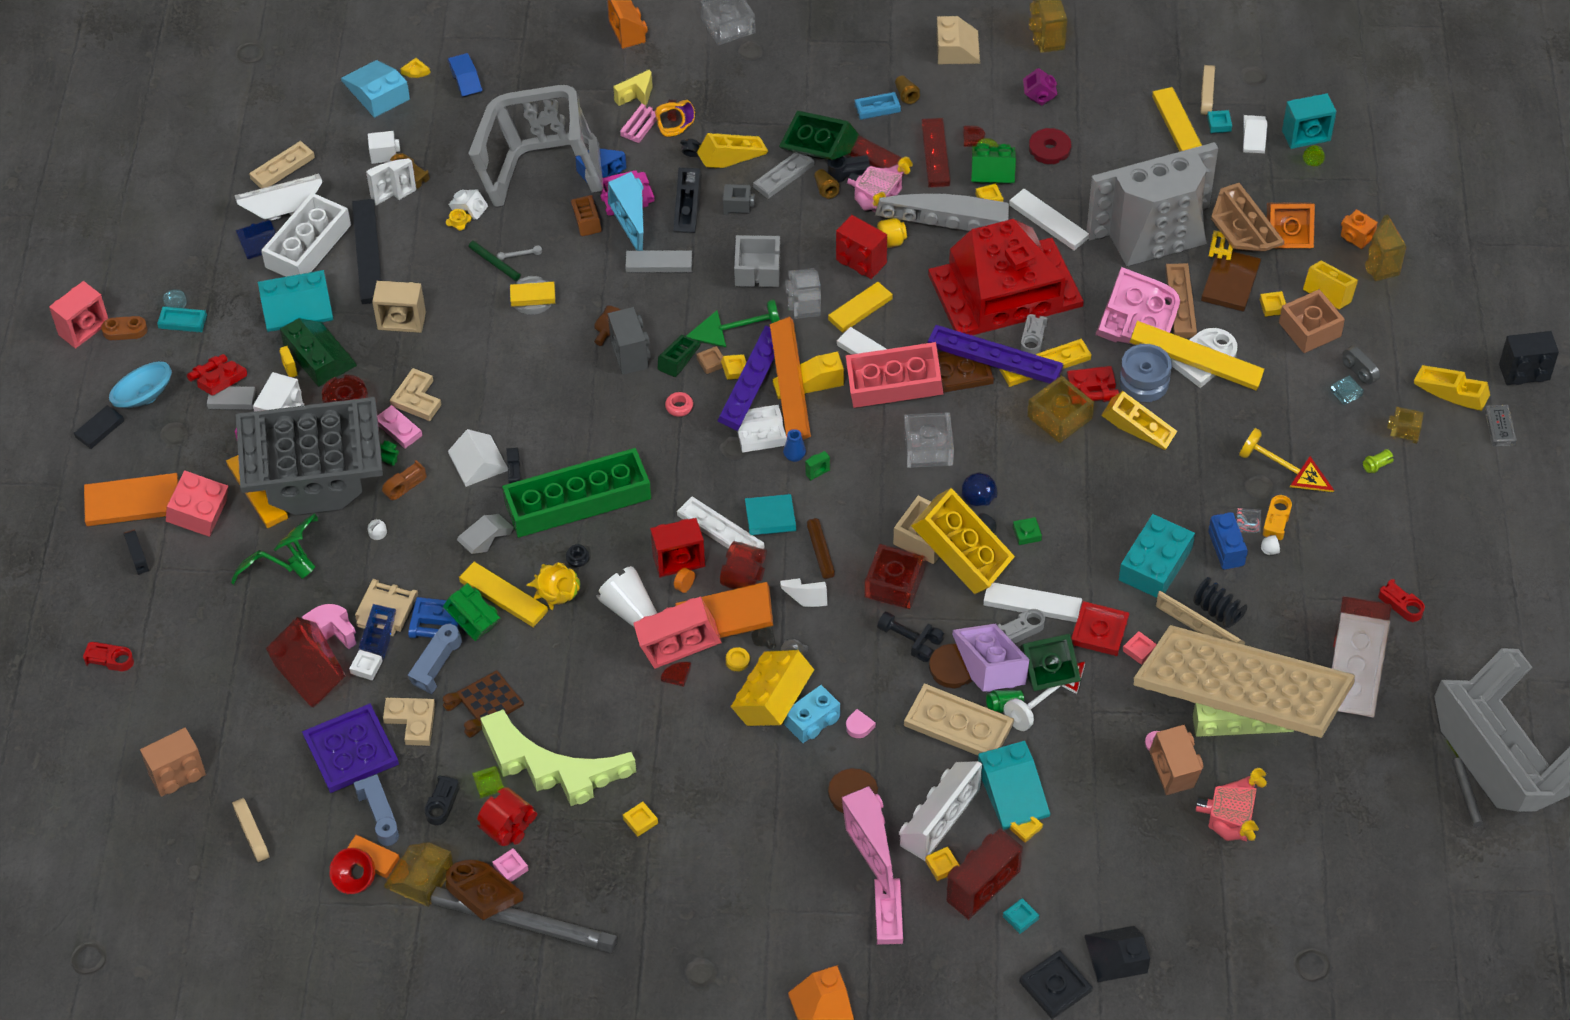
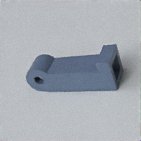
M445 624L436 632L408 674L412 685L433 694L437 688L434 678L452 650L457 649L462 643L461 635L455 625Z
M378 775L354 782L358 800L366 799L376 823L375 831L378 842L384 846L395 844L399 838L397 824Z

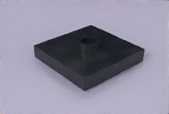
M1060 950L1019 978L1020 984L1051 1019L1057 1017L1093 990L1091 984Z

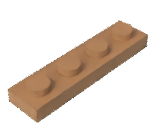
M1188 263L1166 264L1167 285L1173 288L1180 298L1179 308L1172 325L1173 334L1182 338H1192L1197 334Z

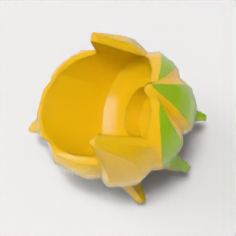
M555 563L554 565L542 564L539 575L535 574V579L527 584V586L537 589L534 599L544 598L551 610L554 609L553 604L560 605L571 601L580 589V579L577 577L576 572L571 568H567L563 563Z

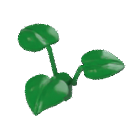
M314 513L306 518L274 548L275 552L285 545L290 549L293 555L288 559L289 565L258 550L238 566L231 583L234 585L237 576L255 560L262 557L283 566L289 572L294 570L301 579L306 577L316 566L309 560L298 540L303 539L302 532L309 523L318 521L317 515ZM292 542H294L298 551L291 545Z

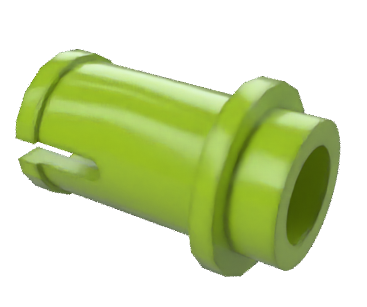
M1385 449L1374 456H1367L1363 461L1365 471L1368 473L1378 472L1379 468L1394 461L1391 458L1393 454L1390 450Z

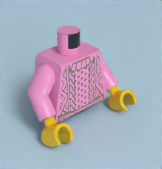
M903 157L897 165L890 168L871 166L866 169L862 176L852 172L847 183L855 187V200L864 211L872 210L876 212L879 198L897 196L902 190V174H908L910 172L909 167L913 166V163L909 157Z

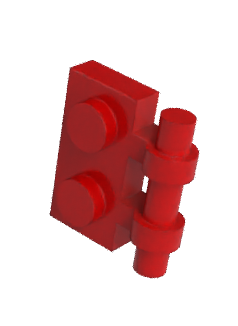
M221 354L218 357L213 356L204 365L194 367L187 374V378L191 382L198 379V388L213 396L247 377V370L232 360L227 362L226 355Z
M1112 366L1067 371L1066 377L1070 393L1073 394V403L1082 402V404H1090V401L1097 400L1108 402L1119 394L1118 389H1115L1116 382Z

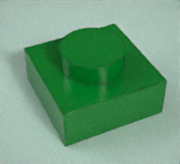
M826 451L812 455L805 461L806 476L810 481L830 471V456Z
M1036 517L1013 521V530L1018 545L1042 540V534Z

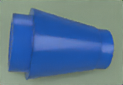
M796 429L788 432L783 449L786 458L793 462L800 461L806 454L801 432Z

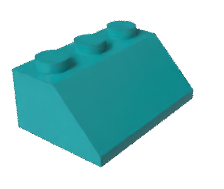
M324 270L258 282L267 332L280 330V328L298 318L319 322L333 320Z

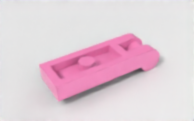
M893 878L895 897L890 899L888 894H883L884 888L878 879H874L877 944H903L900 878Z

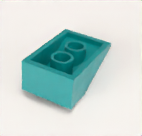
M1025 741L978 754V762L982 764L981 780L1003 830L1009 829L1012 822H1015L1017 825L1031 822L1030 817H1035L1038 820L1050 817V811L1038 772Z

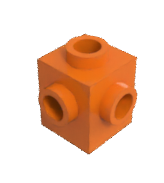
M1356 209L1351 215H1347L1341 223V237L1363 249L1375 237L1378 222Z

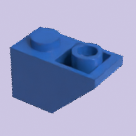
M600 149L602 178L613 176L626 169V156L623 151ZM579 155L575 157L576 169L586 181V168Z

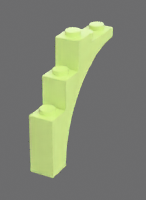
M504 710L480 718L483 733L503 777L514 775L523 769H527L536 791L550 789L560 783L570 806L584 804L589 799L594 798V788L604 787L609 782L620 778L625 779L636 773L635 759L632 752L599 759L563 756L541 748L524 737L511 723Z

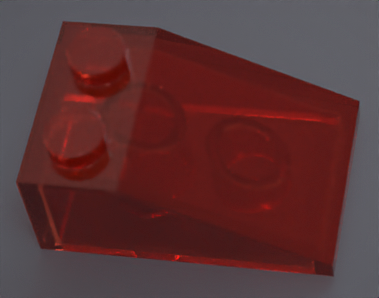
M297 617L266 647L275 667L310 707H315L346 676L316 622Z

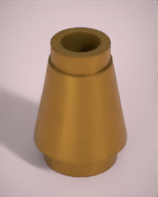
M905 76L897 77L895 84L901 100L907 104H913L918 101L920 97L919 88Z
M819 169L815 172L814 177L820 195L828 199L834 198L839 193V183L824 169Z

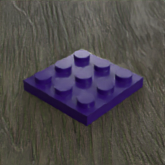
M371 704L302 731L306 744L330 793L399 765L398 758Z

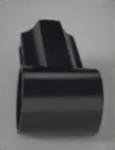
M868 155L850 158L841 156L834 160L828 159L827 173L838 183L843 182L852 172L863 175L866 169L870 167Z

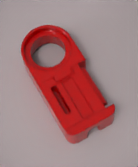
M1391 579L1388 581L1387 586L1380 588L1379 599L1404 619L1416 622L1422 618L1425 609L1424 603L1411 593L1409 595L1396 585L1395 579ZM1415 606L1420 612L1416 614L1410 613L1407 607Z
M89 642L83 655L86 666L92 663L107 666L109 670L127 671L134 664L131 650L122 646ZM121 655L129 657L124 663L116 662V659Z

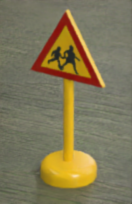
M1257 428L1252 431L1239 453V456L1242 458H1248L1255 449L1296 473L1297 476L1290 487L1334 492V489L1311 456L1300 470L1258 445L1262 433Z

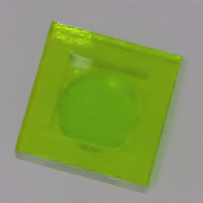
M496 766L472 773L480 798L499 793L497 791L504 788Z

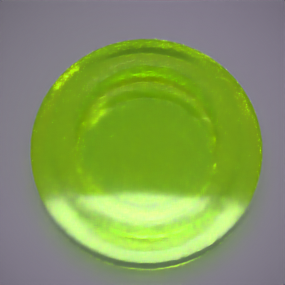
M1316 145L1308 147L1303 153V160L1310 166H1319L1325 159L1324 151Z

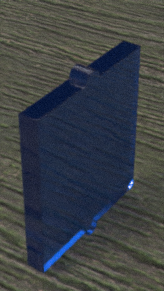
M271 220L258 224L252 223L251 226L236 230L247 260L261 256V250L276 234Z

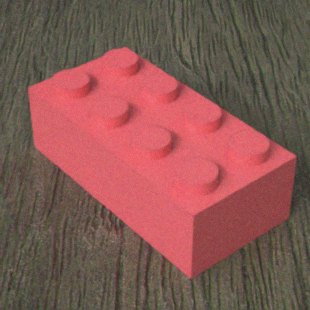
M936 342L846 355L853 408L944 395Z

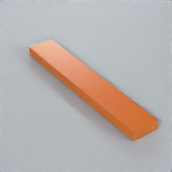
M788 317L770 324L786 437L790 430L796 429L801 432L802 439L804 440L811 437L794 322L792 318Z

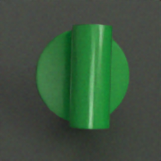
M387 440L380 443L383 462L392 466L396 464L397 456L400 452L396 449L397 444Z

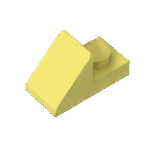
M647 70L613 86L614 100L617 105H623L637 98L646 107L652 90V72Z

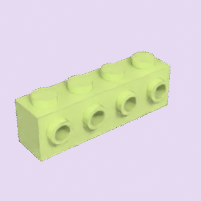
M1195 703L1193 721L1196 737L1294 732L1291 729L1239 716L1231 712L1217 710L1206 705Z

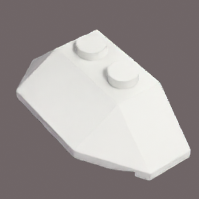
M319 174L234 196L237 204L263 219L276 220L281 218L283 214L289 213L292 215L311 193L316 194L322 184V179Z

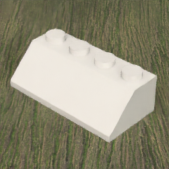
M956 762L951 769L944 771L939 785L931 788L923 805L919 804L915 809L912 820L909 823L905 822L901 827L899 835L902 848L925 861V857L934 851L979 792L982 764L980 762Z

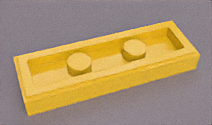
M876 282L830 313L828 320L843 333L891 301L893 294L882 284Z

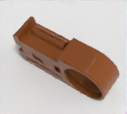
M415 460V463L402 473H397L388 479L382 487V492L390 500L398 499L426 479L425 467Z

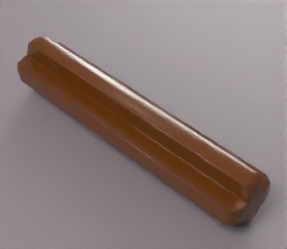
M817 518L809 519L807 521V528L822 577L824 579L833 578L835 571L820 521Z

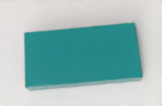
M162 307L157 325L159 329L202 332L207 313L206 310Z

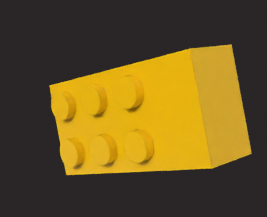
M952 488L938 494L911 525L974 594L989 588L1015 557Z

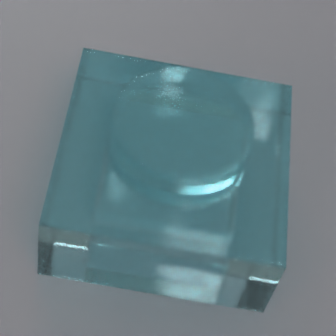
M1350 375L1332 384L1330 389L1344 405L1361 397L1364 391Z

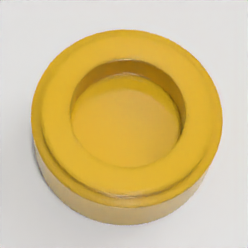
M740 647L730 649L726 654V666L732 671L746 669L750 662L749 653Z

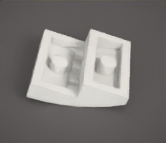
M410 159L394 160L366 171L371 199H374L375 205L392 196L400 200L416 191L413 166Z
M779 405L748 410L737 431L742 453L785 445L787 437Z

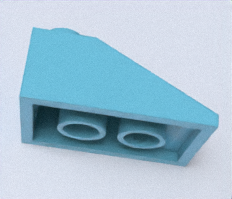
M378 60L341 78V81L374 118L410 100L407 81L396 69Z
M629 172L608 182V204L636 251H643V185L639 178H635L633 173Z

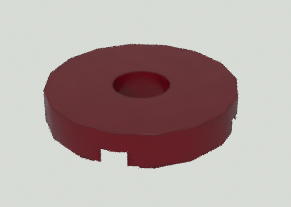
M1044 128L1032 134L1029 140L1030 154L1032 153L1034 159L1038 162L1057 164L1060 160L1067 159L1071 153V140L1061 130ZM1046 145H1053V146H1055V147H1054V148H1047V147H1045V146H1046Z

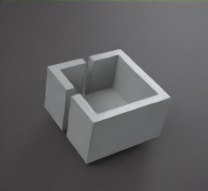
M736 235L735 286H755V283H759V287H779L780 236Z

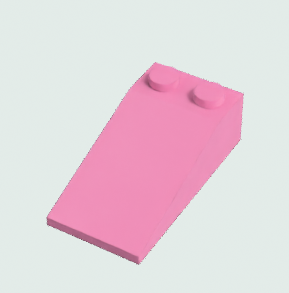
M868 786L842 797L845 827L890 899L895 897L891 859L884 827L885 819L881 810L883 802L878 794L874 795Z

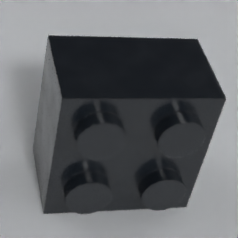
M1552 331L1509 335L1506 337L1499 362L1506 385L1544 382L1551 379L1559 353Z

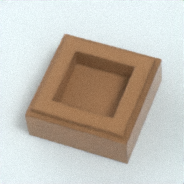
M717 346L696 354L697 360L706 374L723 368L721 364L723 355Z

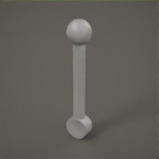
M535 246L529 250L510 253L499 252L497 258L502 261L507 257L531 253L540 255L542 248Z

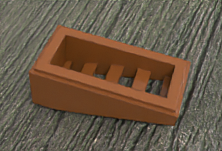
M592 195L572 199L571 204L580 235L586 236L601 232L600 220Z

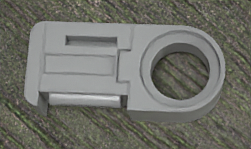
M1033 314L1027 316L1021 340V351L1031 354L1040 353L1044 329L1047 327V318L1044 316H1040V318H1035L1036 315ZM1033 342L1037 346L1035 348H1028L1025 344Z
M1030 609L1019 614L1018 619L1003 626L999 623L998 628L1015 644L1041 632L1045 624V615L1038 609ZM1031 617H1036L1041 622L1037 625H1031L1027 620Z

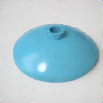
M153 362L133 370L112 388L109 400L115 407L120 408L139 407L152 403L163 392L170 381L172 374L170 366L166 362Z

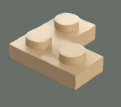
M413 368L390 399V404L393 407L431 421L441 406V400L425 394L433 382L432 375Z
M386 698L383 715L384 723L407 724L405 733L406 745L430 746L435 700Z

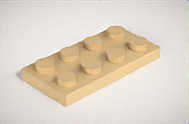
M925 683L904 720L905 727L975 755L1002 747L1014 724V719Z

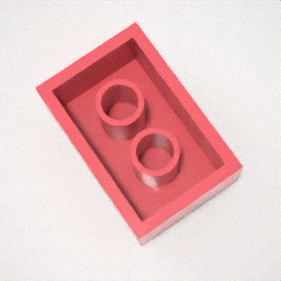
M701 596L689 599L675 607L666 608L652 616H645L633 623L639 645L654 669L722 643L715 620Z

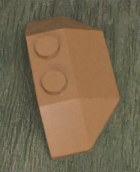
M1240 183L1220 189L1211 219L1233 249L1267 251L1284 245L1285 241Z

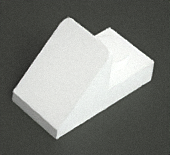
M1244 115L1243 152L1265 153L1267 132L1265 116Z

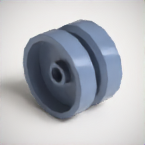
M1139 344L1128 349L1121 363L1120 387L1122 391L1139 402H1152L1164 396L1169 388L1172 368L1171 358L1168 353L1152 344Z

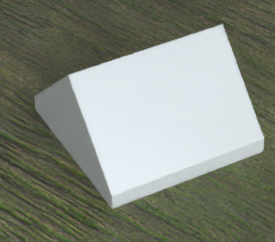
M467 429L448 450V454L465 487L508 471V467L491 435Z

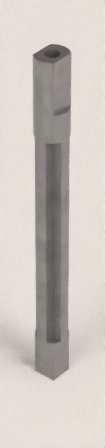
M435 888L431 897L432 904L476 915L447 889ZM512 907L487 918L613 953L616 946V935Z

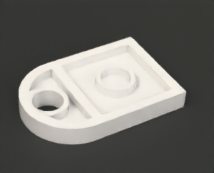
M1204 329L1190 339V341L1236 357L1237 342L1229 332L1223 329ZM1224 340L1227 342V344L1222 345L1217 343L1216 341ZM1171 358L1172 367L1199 388L1216 376Z

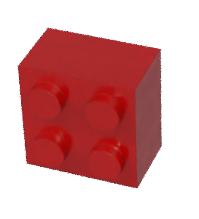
M851 215L836 230V260L856 270L860 275L872 279L887 263V234Z
M697 518L683 519L679 522L661 524L650 528L652 554L659 578L677 574L683 568L694 570L705 567L704 540Z

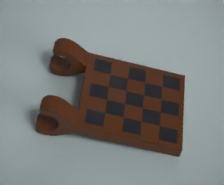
M497 670L458 692L448 693L443 696V707L447 711L453 710L462 702L475 719L464 723V733L469 738L475 736L482 729L480 718L500 710H504L506 715L524 706V702Z

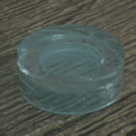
M170 290L163 297L165 307L184 308L187 303L185 294L181 290Z

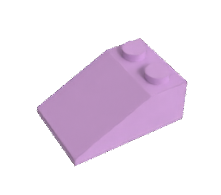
M996 624L953 630L952 635L970 677L983 692L1026 685L1029 659Z

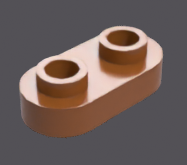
M139 316L109 318L101 326L103 336L108 340L138 339L147 333L146 321Z

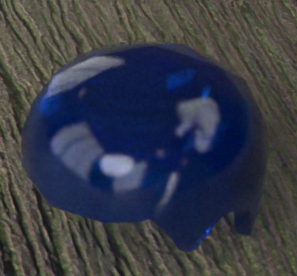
M981 472L971 474L962 484V496L970 505L988 506L998 496L997 486L988 474Z

